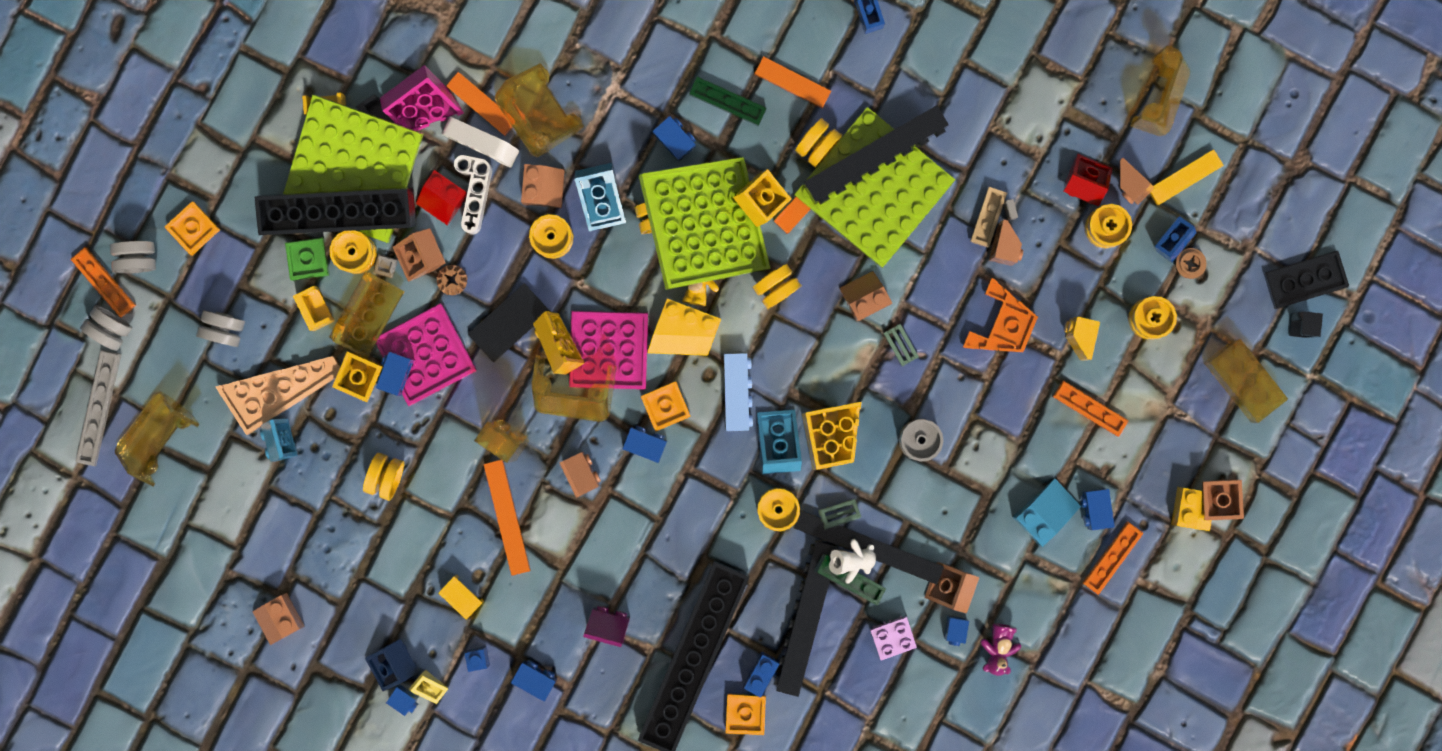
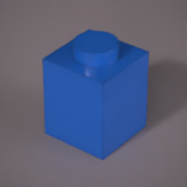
M954 616L947 617L944 639L949 641L948 644L960 646V643L966 644L969 620Z
M487 646L470 649L465 652L468 672L487 669L490 666Z
M400 684L396 687L386 704L406 716L409 712H414L418 706L416 701L419 697Z

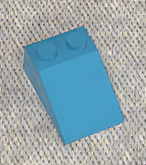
M613 163L575 171V182L589 231L626 223Z
M795 409L757 413L762 474L801 471L802 458Z
M272 419L261 425L260 435L262 440H265L267 446L265 454L270 459V462L298 456L288 419Z
M1054 478L1019 510L1013 518L1039 546L1043 547L1063 528L1081 506Z

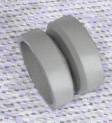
M130 241L110 244V254L114 257H123L111 262L112 272L134 274L156 270L155 259L143 257L155 253L154 242Z
M95 305L90 312L92 319H85L80 329L96 342L118 351L123 343L120 336H128L133 327L110 310Z
M203 310L200 320L212 326L211 328L199 326L196 337L239 347L240 336L230 333V330L243 331L245 321L233 318L232 315Z
M916 419L906 423L900 430L898 437L899 447L903 454L910 459L920 462L935 458L942 450L944 442L940 428L932 421L925 419ZM919 437H924L925 439L922 441V444L918 442Z

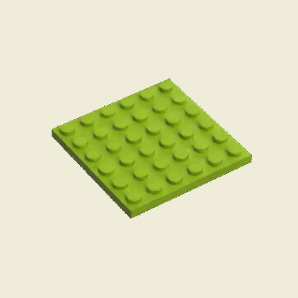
M312 95L283 194L405 188L408 185L423 133L323 97ZM394 229L356 231L389 243Z
M867 107L808 179L895 129ZM913 147V152L904 157L902 154L895 158L897 161L891 165L886 166L884 164L880 166V171L872 176L869 173L862 177L863 181L854 186L852 183L846 186L847 190L839 195H836V193L830 195V200L821 205L819 202L815 205L813 204L803 185L794 196L878 266L883 268L954 183L955 179L917 147Z
M744 157L639 175L666 290L770 269L761 227H756L733 199L750 182Z

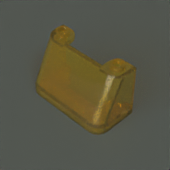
M1168 45L1155 55L1152 64L1157 65L1159 68L1158 76L1167 79L1159 103L1147 105L1143 110L1142 116H1134L1130 125L1156 136H1164L1170 132L1190 76V67L1182 53Z
M541 63L505 80L495 95L497 105L530 153L537 158L584 127L580 117L572 113L567 116L546 86L549 82V73Z

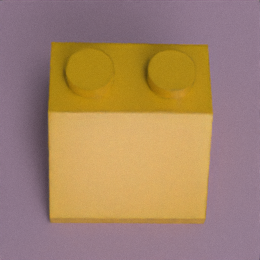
M1074 317L1066 321L1064 327L1066 339L1079 360H1092L1100 325L1099 321L1082 317Z
M347 352L332 387L368 402L382 366L359 354Z
M1177 487L1171 525L1210 531L1212 520H1204L1203 491Z

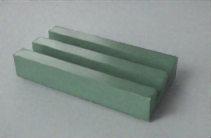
M901 324L883 333L901 366L919 357ZM896 330H899L913 355L912 357L909 356ZM889 334H893L907 360L903 361Z
M855 499L818 511L824 524V529L861 518ZM851 505L853 506V508L841 511L829 516H825L826 513L842 509ZM854 512L856 513V514H854V515L847 516V517H844V518H841V519H838V520H835V521H832V522H829V523H828L829 520H832V519H835V518H838V517H841V516H844V515H847V514H851V513H854Z

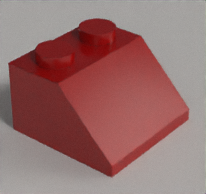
M1077 154L1066 179L1063 192L1072 197L1082 199L1089 204L1099 206L1109 189L1113 168Z
M434 170L424 184L416 204L448 226L465 202L467 192Z

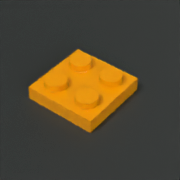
M194 201L165 226L167 231L192 256L220 231L217 225Z
M677 382L641 396L655 432L691 417Z
M727 693L726 733L764 735L766 695H762L760 698L756 695Z

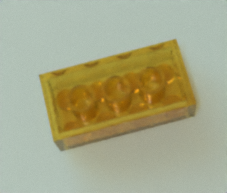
M1233 339L1204 362L1251 423H1259L1288 400L1287 396L1241 339Z
M504 420L487 421L474 440L506 463L517 461L529 443L526 440L527 436L520 431L511 430V425Z

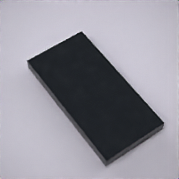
M1339 251L1263 273L1274 309L1350 287Z
M524 283L468 335L489 359L495 363L534 327L533 323L542 313L551 311Z

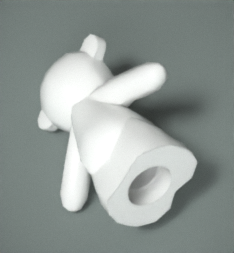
M852 539L850 545L853 553L833 550L830 554V571L836 575L849 571L845 578L846 583L852 582L860 569L864 570V573L869 574L876 562L873 545L869 544L866 549L861 550L858 542Z

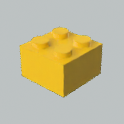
M767 169L757 174L733 199L754 225L758 227L773 218L791 200V197Z

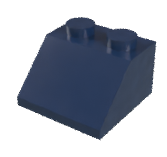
M401 639L365 658L382 691L401 684L419 673L416 663L411 659L407 647Z

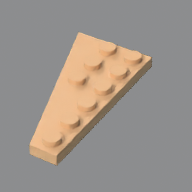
M331 356L216 386V389L245 434L249 435L260 428L263 423L277 417L334 380L341 366L336 358Z

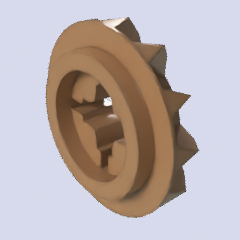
M1188 248L1181 251L1177 256L1175 267L1178 270V274L1184 278L1194 279L1204 273L1206 258L1201 251ZM1192 258V263L1198 267H1191L1188 270V264L1184 261H1190Z
M456 265L445 266L439 270L436 277L437 286L447 295L460 294L467 285L465 271ZM446 275L451 277L456 275L455 281L458 285L451 283L447 286L449 280Z

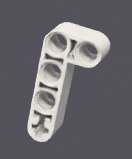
M449 117L441 133L445 137L489 156L509 168L512 167L519 153V150L511 144L452 117Z
M460 155L454 161L455 169L460 174L471 176L461 226L465 232L477 234L482 225L492 176V167L484 159ZM468 161V167L461 170L459 168L460 163ZM482 164L487 165L485 173L478 172V168ZM478 183L483 184L481 192H475L474 190L475 185ZM473 202H479L480 204L477 211H471L470 206ZM469 213L471 215H474L473 223L475 224V227H471V230L467 226L468 223L472 222V217L469 216Z

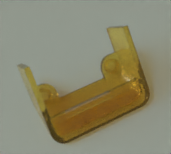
M536 355L532 378L533 403L536 411L543 414L597 422L608 419L617 366L608 365L606 383L591 386L588 398L552 393L551 381L543 375L546 356Z
M158 391L118 442L115 454L127 474L154 486L155 482L151 474H154L158 469V460L156 458L158 453L177 428L184 429L191 424L198 427L199 423L191 412L168 395Z

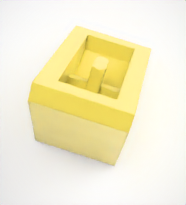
M425 670L409 690L437 704L448 688Z

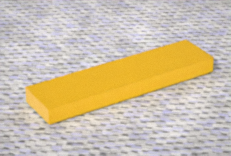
M1213 149L1154 185V190L1150 195L1158 206L1224 165Z

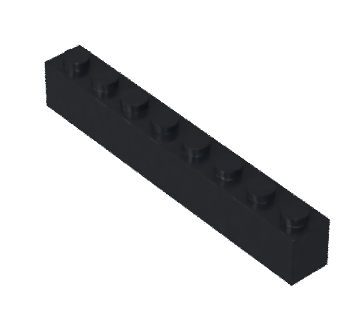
M938 105L806 180L803 186L813 204L815 205L819 202L821 205L830 200V195L834 193L839 195L847 190L846 186L852 183L854 186L863 181L862 177L869 173L872 176L880 171V166L884 164L886 166L891 165L897 161L895 158L902 154L904 157L913 152V147L917 145L922 147L930 142V137L934 135L936 138L946 132L945 129L949 124Z
M815 540V544L811 543L808 553V555H811L810 562H806L803 571L806 574L805 581L800 582L798 592H801L799 600L796 599L793 608L796 611L795 618L790 619L788 629H791L789 637L786 636L783 645V648H786L785 655H781L779 660L781 670L774 678L773 685H776V691L799 697L830 579L814 570L823 554L830 557L833 550L839 549L836 545Z

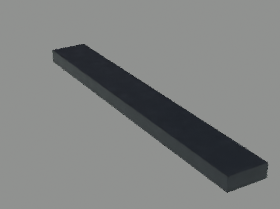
M800 510L799 518L793 527L850 551H853L850 545L852 539L858 542L861 550L866 549L871 544L874 546L873 552L875 553L876 561L934 584H938L944 566L843 526L838 525L824 529V524L820 517Z

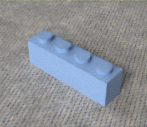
M747 353L724 354L726 431H749V427H753V415H749V407H752V396H748V388H752V377H748V369H751V358H747Z

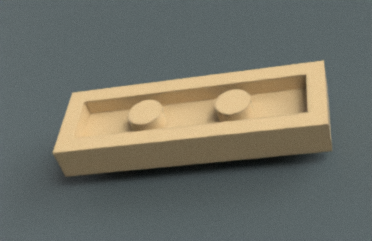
M988 187L970 242L989 248L1007 195L1006 192Z

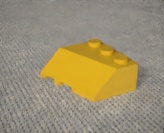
M667 299L654 331L648 353L708 356L721 319Z
M549 311L542 313L533 323L535 327L534 332L540 339L553 373L566 375L585 364L559 313Z
M861 402L801 413L812 470L854 462Z

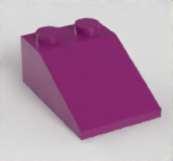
M603 606L593 608L583 637L622 647L630 617H627V613L622 611H616V613L609 612V608Z

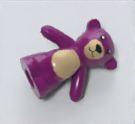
M993 623L992 645L986 639L980 641L983 648L991 655L987 664L983 666L985 672H990L996 676L1011 673L1006 657L1013 655L1021 649L1020 643L1014 645L1011 643L1017 630L1016 627Z

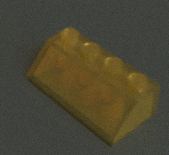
M365 270L329 338L333 342L368 358L405 291Z

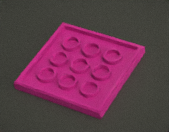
M442 303L373 338L383 358L389 352H393L414 360L402 392L408 406L477 371Z
M572 311L571 338L585 364L570 372L569 387L646 390L648 313Z

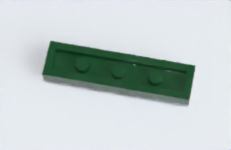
M699 77L696 78L689 93L694 98L757 126L760 125L767 109Z
M825 554L822 555L814 570L815 572L878 606L886 588L857 573L852 582L846 583L845 578L849 571L839 575L833 574L829 569L831 557Z

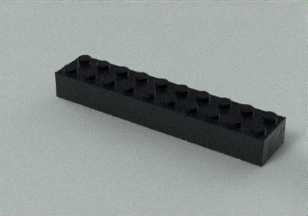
M716 560L713 561L638 737L639 742L660 751H676L750 578L749 574Z

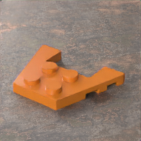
M991 278L984 295L1001 301L1002 305L988 338L969 331L962 347L968 349L1024 352L1038 316L1011 295L1007 289H1004L995 279Z

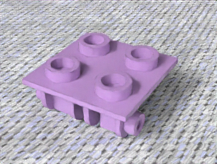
M900 616V618L893 621L889 620V623L883 622L884 625L873 626L870 629L880 660L917 648L907 616Z

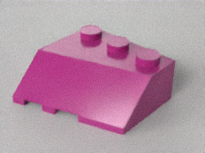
M425 65L380 97L382 111L396 124L415 131L429 127V124L433 122L448 120L447 117L455 114L457 116L464 114L450 90Z

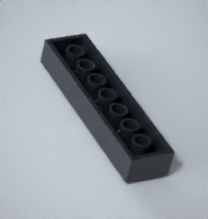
M413 187L270 194L254 197L258 235L396 229L416 226Z

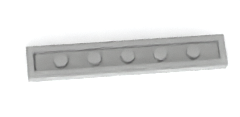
M104 350L100 351L75 461L77 463L90 466L97 465L122 354Z

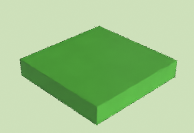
M323 237L285 243L290 281L329 276L325 240Z

